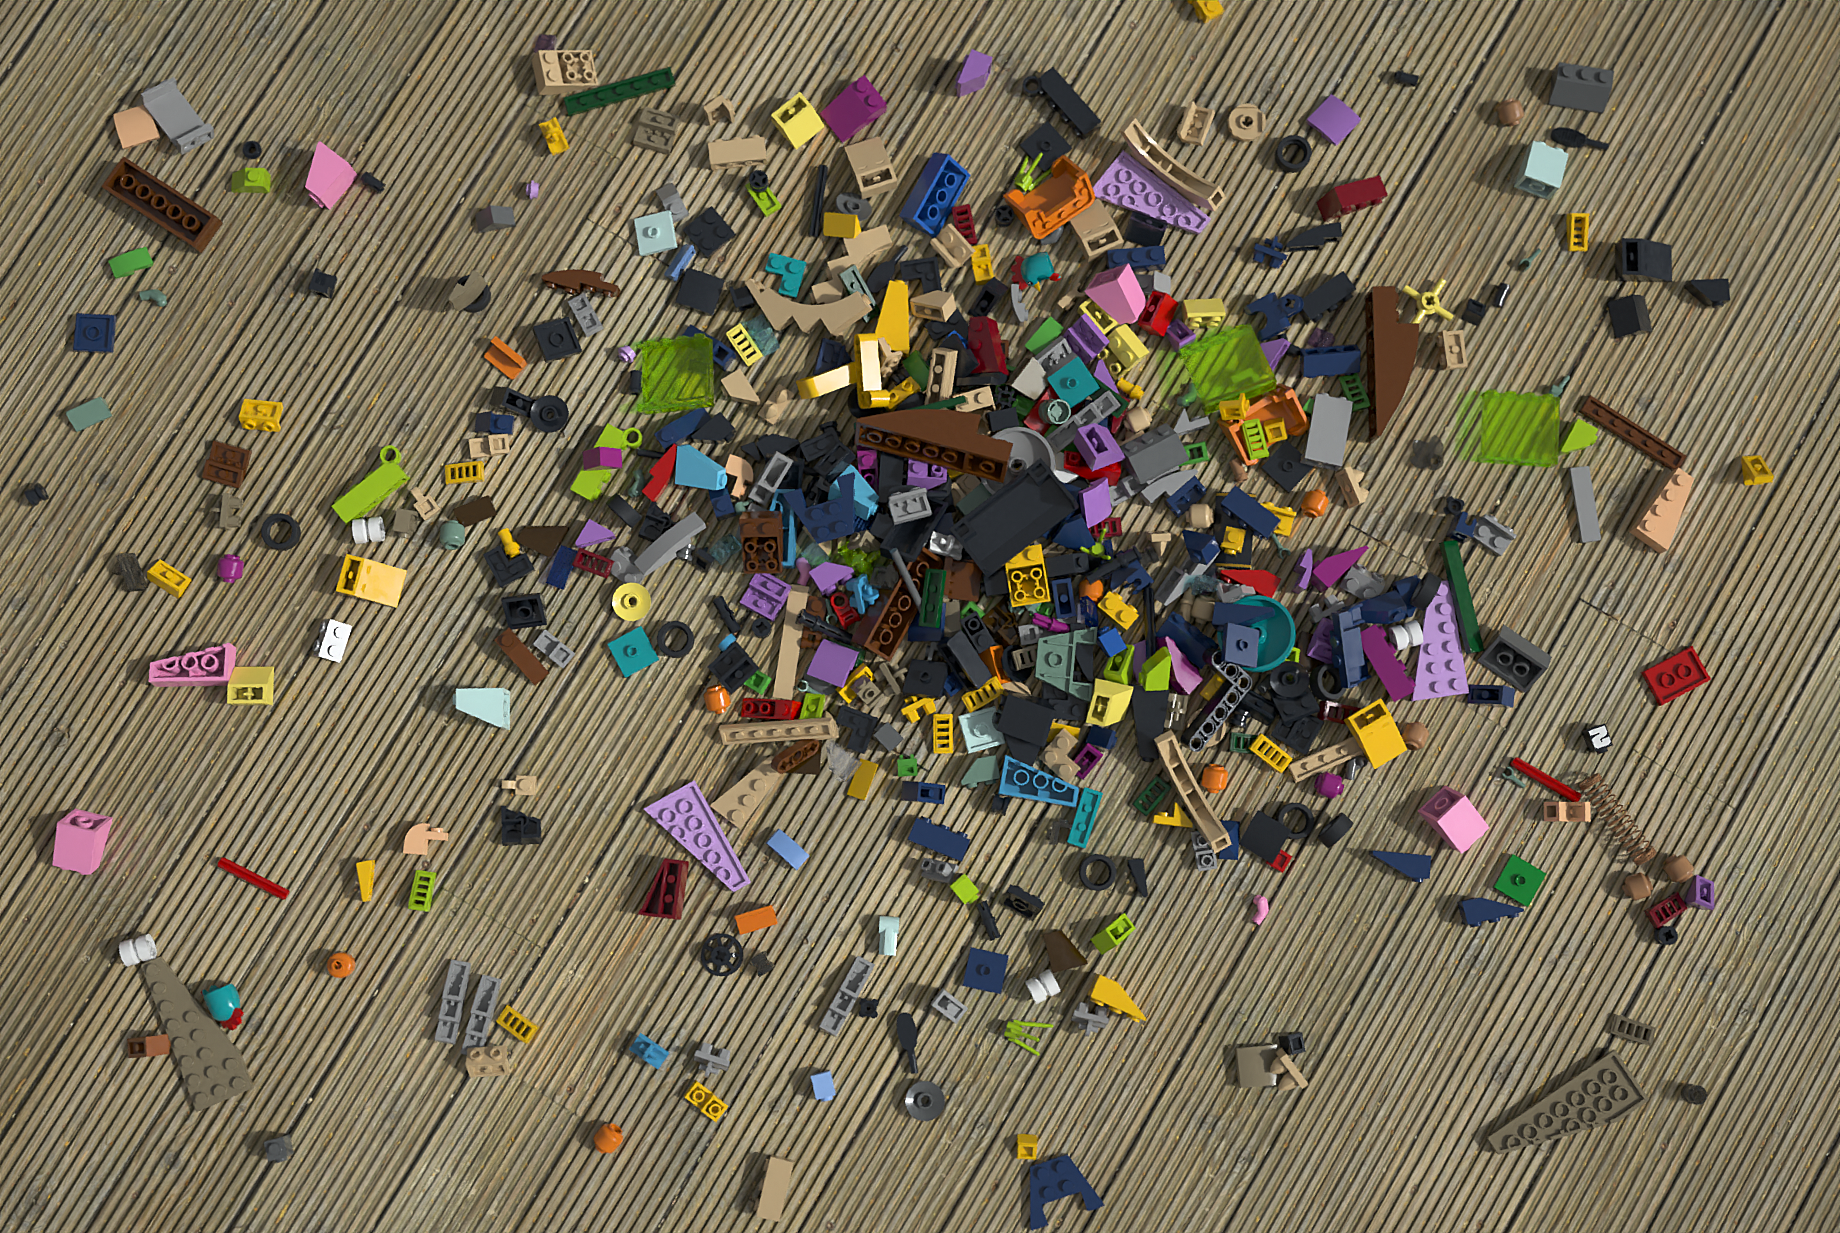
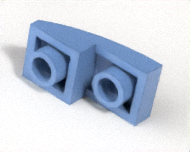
M779 828L766 842L778 856H781L795 870H798L809 857L796 842Z

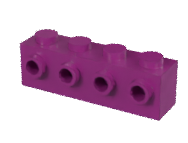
M1375 624L1360 632L1362 648L1392 700L1396 702L1414 692L1413 687L1416 684L1411 676L1407 677L1404 673L1406 667L1402 660L1397 661L1394 655L1397 651L1391 642L1389 644L1386 642L1384 637L1387 634L1383 627H1378Z

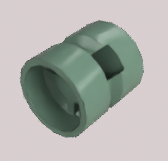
M1048 399L1040 404L1038 414L1040 419L1047 424H1062L1069 419L1071 409L1064 400Z

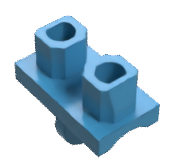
M861 574L858 578H851L846 583L847 590L854 591L855 593L850 597V606L858 608V613L864 614L865 609L874 604V600L879 597L878 590L872 589V586L869 585L867 574Z
M642 1033L638 1035L629 1049L656 1069L661 1067L670 1053Z

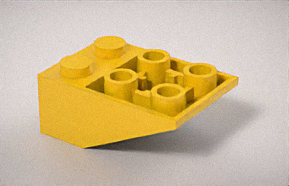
M1041 544L1028 546L1005 564L1012 607L1050 601Z
M346 554L336 591L343 595L397 608L407 571Z
M1381 698L1344 719V722L1374 770L1407 750L1392 715Z
M1096 973L1087 994L1091 997L1090 1001L1101 1006L1106 1003L1109 1005L1108 1009L1119 1014L1124 1011L1127 1013L1126 1017L1136 1022H1139L1140 1019L1146 1021V1017L1118 982Z

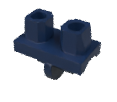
M1275 235L1273 240L1265 239L1264 243L1270 245V248L1255 243L1253 260L1262 263L1267 253L1272 255L1269 266L1279 269L1283 260L1286 261L1288 256L1274 250L1275 247L1278 249L1283 247V244L1277 242L1279 236Z

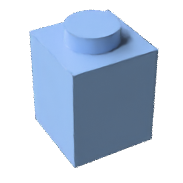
M831 1070L811 1075L816 1100L821 1099V1102L832 1100V1096L836 1095Z

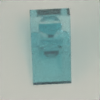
M762 314L746 322V326L764 357L780 349V345L771 327H769Z

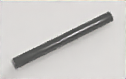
M893 548L890 550V553L920 613L922 599L897 548Z

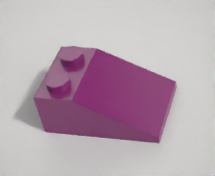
M863 75L850 84L820 115L841 143H844L887 112V103L867 77Z
M1367 545L1325 558L1323 561L1318 559L1312 564L1309 582L1320 593L1324 592L1369 547Z

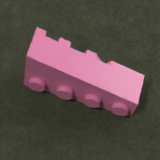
M226 643L223 646L210 647L203 651L190 652L183 656L151 662L149 682L156 687L228 686L235 667L236 648L231 643Z

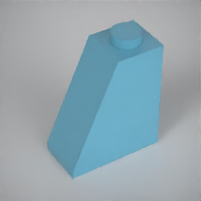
M691 445L677 446L675 484L711 490L725 488L727 483L725 468Z
M850 464L840 476L852 472L855 473V515L867 521L879 509V496L855 467ZM837 479L830 486L828 500L842 497Z

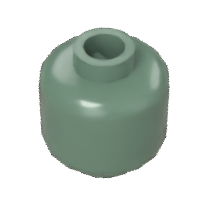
M447 521V523L440 527V543L448 550L459 549L465 543V527L459 524L458 521Z

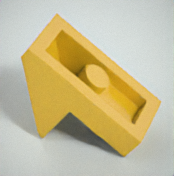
M1761 455L1742 456L1744 485H1761L1773 482L1774 475Z
M1176 802L1173 803L1172 817H1169V813L1158 812L1157 815L1152 816L1151 823L1184 828H1192L1193 823Z

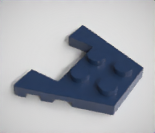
M854 472L836 478L842 494L840 498L807 507L801 488L783 494L817 544L855 533Z
M1068 1154L1030 1166L1031 1231L1048 1225L1042 1205L1081 1192L1087 1211L1104 1206L1102 1200Z

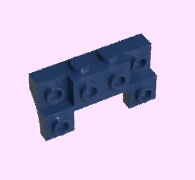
M1362 603L1342 607V610L1332 612L1334 629L1329 630L1332 661L1334 668L1339 669L1342 688L1350 689L1358 686L1360 682L1372 678L1368 674L1367 666L1370 660L1363 656L1360 627L1355 626L1365 622L1364 619H1361L1360 607L1363 606Z

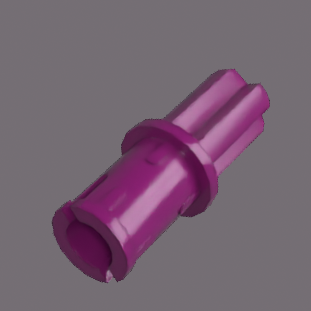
M1035 613L1032 617L1033 624L1046 628L1048 632L1054 631L1059 634H1065L1070 630V624L1055 620L1054 617L1049 618Z

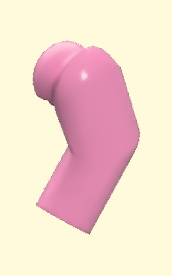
M799 557L796 560V566L800 572L797 583L806 586L810 577L809 572L812 568L806 558Z
M1256 895L1253 902L1257 905L1258 911L1251 920L1260 925L1268 914L1269 909L1267 899L1264 896Z

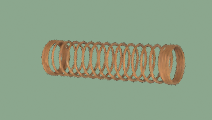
M1596 773L1579 784L1581 791L1602 781L1599 786L1588 792L1585 796L1606 786L1604 790L1590 798L1589 801L1610 791L1604 798L1594 803L1593 807L1603 800L1614 796L1608 803L1598 808L1596 812L1602 810L1610 803L1618 801L1612 808L1603 812L1600 817L1621 806L1616 813L1607 817L1604 822L1625 811L1620 818L1608 824V827L1614 825L1620 819L1629 816L1624 823L1611 830V832H1614L1624 824L1632 822L1628 828L1617 833L1615 837L1622 835L1630 828L1636 827L1632 833L1621 838L1619 842L1626 840L1634 833L1640 832L1636 838L1625 843L1623 848L1630 845L1636 839L1644 837L1641 842L1629 848L1626 853L1634 850L1640 844L1648 842L1645 847L1630 856V858L1638 855L1633 860L1634 864L1639 866L1653 858L1657 851L1653 846H1648L1649 841H1644L1646 836L1641 835V830H1637L1638 825H1633L1634 820H1629L1631 815H1626L1627 810H1622L1623 805H1618L1619 800H1614L1616 795H1610L1612 789L1606 790L1608 784L1602 785L1605 780L1602 779L1601 774Z

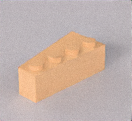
M1680 468L1671 471L1629 532L1659 554L1668 551L1694 478Z

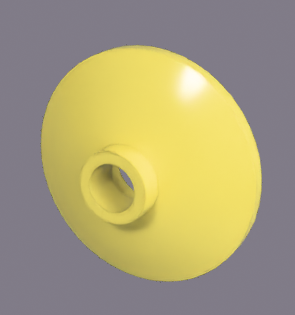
M626 583L615 591L612 604L619 617L628 621H636L648 613L651 607V597L647 589L642 585ZM630 598H635L636 603L634 605L629 603Z

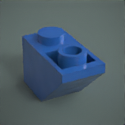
M1104 626L1097 630L1096 643L1107 657H1112L1127 648L1115 627L1109 628V626Z

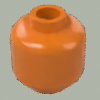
M1315 489L1314 491L1306 492L1301 503L1303 514L1313 519L1323 516L1329 500L1322 490Z
M1085 578V580L1079 583V599L1084 605H1098L1104 598L1103 583L1100 580L1090 585L1087 578Z
M721 684L706 688L707 691L703 694L707 710L715 711V714L726 712V708L731 704L727 689L722 687Z
M1209 764L1203 770L1202 786L1207 788V792L1219 793V790L1226 788L1228 771L1224 769L1223 765Z
M347 952L335 953L327 961V970L335 978L347 977L355 969V960Z
M614 1123L602 1125L593 1138L595 1148L600 1153L615 1152L623 1141L621 1128Z

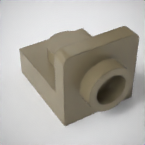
M867 530L851 535L847 548L849 550L860 548L865 553L879 550L881 543Z

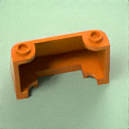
M1062 155L1053 162L1051 166L1053 177L1025 196L1018 189H1013L1003 195L1006 204L1013 209L1014 214L1031 235L1037 239L1046 237L1090 207L1095 201V193L1087 173L1065 155Z
M1280 383L1270 386L1249 399L1250 409L1246 412L1245 419L1222 420V417L1217 420L1222 432L1246 466H1252L1259 460H1250L1240 433V426L1244 421L1259 419L1267 447L1275 443H1268L1264 429V422L1267 420L1283 417L1287 435L1301 436L1310 427V423L1293 388ZM1257 448V449H1252V450H1253V451H1257V450H1262V448Z

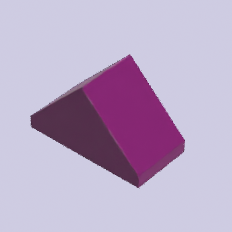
M599 446L583 451L584 471L622 469V450Z
M1089 743L1084 746L1073 761L1081 768L1076 775L1082 780L1103 757V754Z

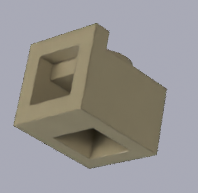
M397 508L393 531L398 534V537L409 539L413 531H416L417 520L415 518H420V514L416 511Z
M864 674L850 687L870 709L885 696Z

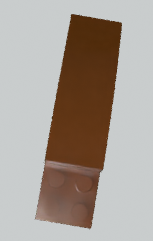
M1372 286L1364 296L1367 397L1371 405L1368 408L1369 443H1374L1382 435L1403 399L1411 377L1418 345L1419 323H1397L1399 321V311H1396V304H1398L1399 295L1395 290V286Z
M941 409L900 410L858 418L854 442L857 445L1000 483L1004 482L1013 443L1006 440L978 434L981 415Z

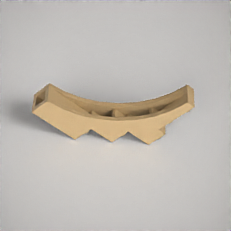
M1130 116L1120 128V133L1132 150L1130 152L1131 156L1145 168L1153 170L1155 175L1167 185L1176 188L1179 194L1190 203L1215 212L1226 199L1219 185L1196 175L1165 152L1142 128L1136 118Z
M886 225L860 232L854 239L843 238L841 248L845 257L827 262L828 268L825 271L830 281L811 286L812 293H809L812 304L823 305L842 300L845 288L837 274L851 264H855L857 269H859L876 254L892 248V241ZM843 332L835 336L836 341L843 340Z
M1170 730L1161 734L1154 741L1160 755L1159 759L1162 768L1174 784L1178 797L1189 811L1193 824L1214 853L1230 846L1231 841L1228 832L1199 788L1185 761L1174 733Z

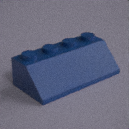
M934 152L899 217L911 227L932 238H936L971 174L949 154Z

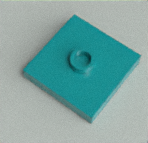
M1079 356L1047 378L1060 399L1069 404L1070 409L1100 389Z
M642 626L607 644L625 678L660 660Z

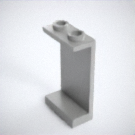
M174 77L164 80L159 85L148 88L141 93L142 104L181 155L214 138V128L210 123L204 124L177 89Z
M1316 393L1312 398L1314 405L1305 452L1301 455L1300 463L1337 471L1342 467L1353 402L1348 401L1345 397L1335 398L1330 397L1327 393Z

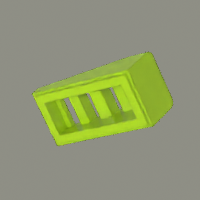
M1259 419L1244 421L1240 426V433L1250 460L1269 457ZM1262 448V450L1253 451L1252 449Z
M416 870L408 909L430 911L436 872ZM420 876L429 877L430 881L420 880ZM419 884L429 885L428 889L418 888ZM422 892L427 894L426 897L417 896V893ZM416 900L425 901L424 905L416 904Z

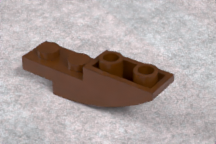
M560 270L542 275L541 278L547 288L553 290L560 288L563 289V292L574 295V293L580 294L582 287L590 293L600 292L602 293L601 295L607 298L619 297L620 294L618 285L604 282L603 274L595 271Z

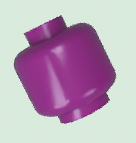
M224 554V557L218 560L217 575L223 578V582L234 583L235 579H241L244 569L243 560L237 555Z
M1324 771L1322 774L1319 773L1314 784L1316 792L1329 799H1334L1337 795H1341L1345 786L1342 784V778L1339 775Z

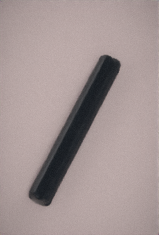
M820 164L817 169L808 229L809 237H818L828 166Z
M1144 588L1142 591L1147 660L1157 652L1153 588Z

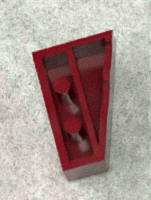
M1380 175L1334 187L1319 199L1316 204L1325 223L1355 211H1361L1369 206L1376 207L1383 203L1382 200L1388 194Z
M987 316L969 317L967 349H971L980 364L970 374L1001 372L1010 376L1005 364L1006 357L1002 351V341L997 321Z
M664 858L651 890L647 893L646 900L637 915L681 920L689 861Z

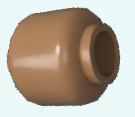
M1514 97L1500 102V106L1497 107V113L1501 124H1508L1509 127L1519 124V119L1524 117L1521 102L1515 100Z
M1415 721L1414 723L1406 724L1401 737L1408 750L1417 751L1424 748L1429 732L1423 723Z
M1673 854L1665 860L1667 864L1663 869L1673 882L1681 884L1693 876L1694 867L1685 855L1676 856Z
M1641 872L1626 877L1624 880L1625 885L1622 886L1626 897L1630 896L1634 901L1649 897L1651 890H1654L1648 875L1645 876Z

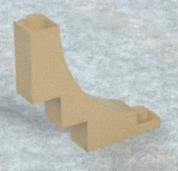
M750 278L745 282L773 328L778 331H782L796 321L803 332L810 333L824 323L829 332L837 336L873 310L869 305L871 303L869 297L865 293L862 294L858 291L833 303L806 305L787 300L770 288L765 290L760 281Z

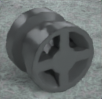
M686 545L675 552L676 558L692 562L693 558L691 555L695 551L696 546Z

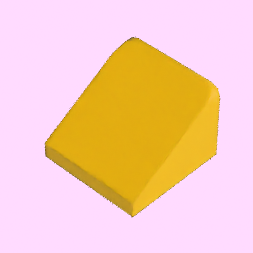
M1283 417L1264 422L1268 443L1287 439Z
M1018 1134L1016 1159L1036 1160L1037 1135Z

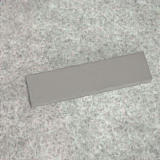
M1589 466L1570 468L1568 471L1580 543L1600 541L1601 535Z

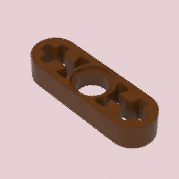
M802 739L777 754L771 761V768L779 774L785 773L814 755L819 749V741L816 739Z

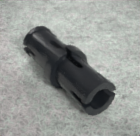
M720 596L714 599L712 603L720 615V620L725 623L730 634L740 631L741 627L733 615L734 612L730 610L724 597Z
M987 900L982 902L985 910H983L981 903L976 904L975 906L982 919L981 924L985 926L989 940H995L992 931L996 939L1002 937L994 921L996 918L992 916Z

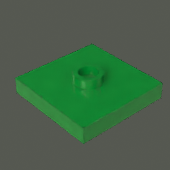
M1511 854L1493 888L1521 905L1529 907L1546 873L1518 856Z

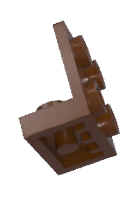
M945 557L944 570L947 573L943 598L978 602L982 571L975 563L953 561V557Z

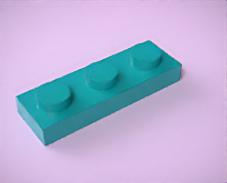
M1084 787L1067 843L1086 849L1103 795L1102 792Z

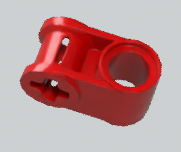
M837 592L831 597V606L844 630H847V627L851 624L861 621L854 607L850 606L849 599L844 593ZM842 597L845 603L843 606L838 607L834 604V599Z

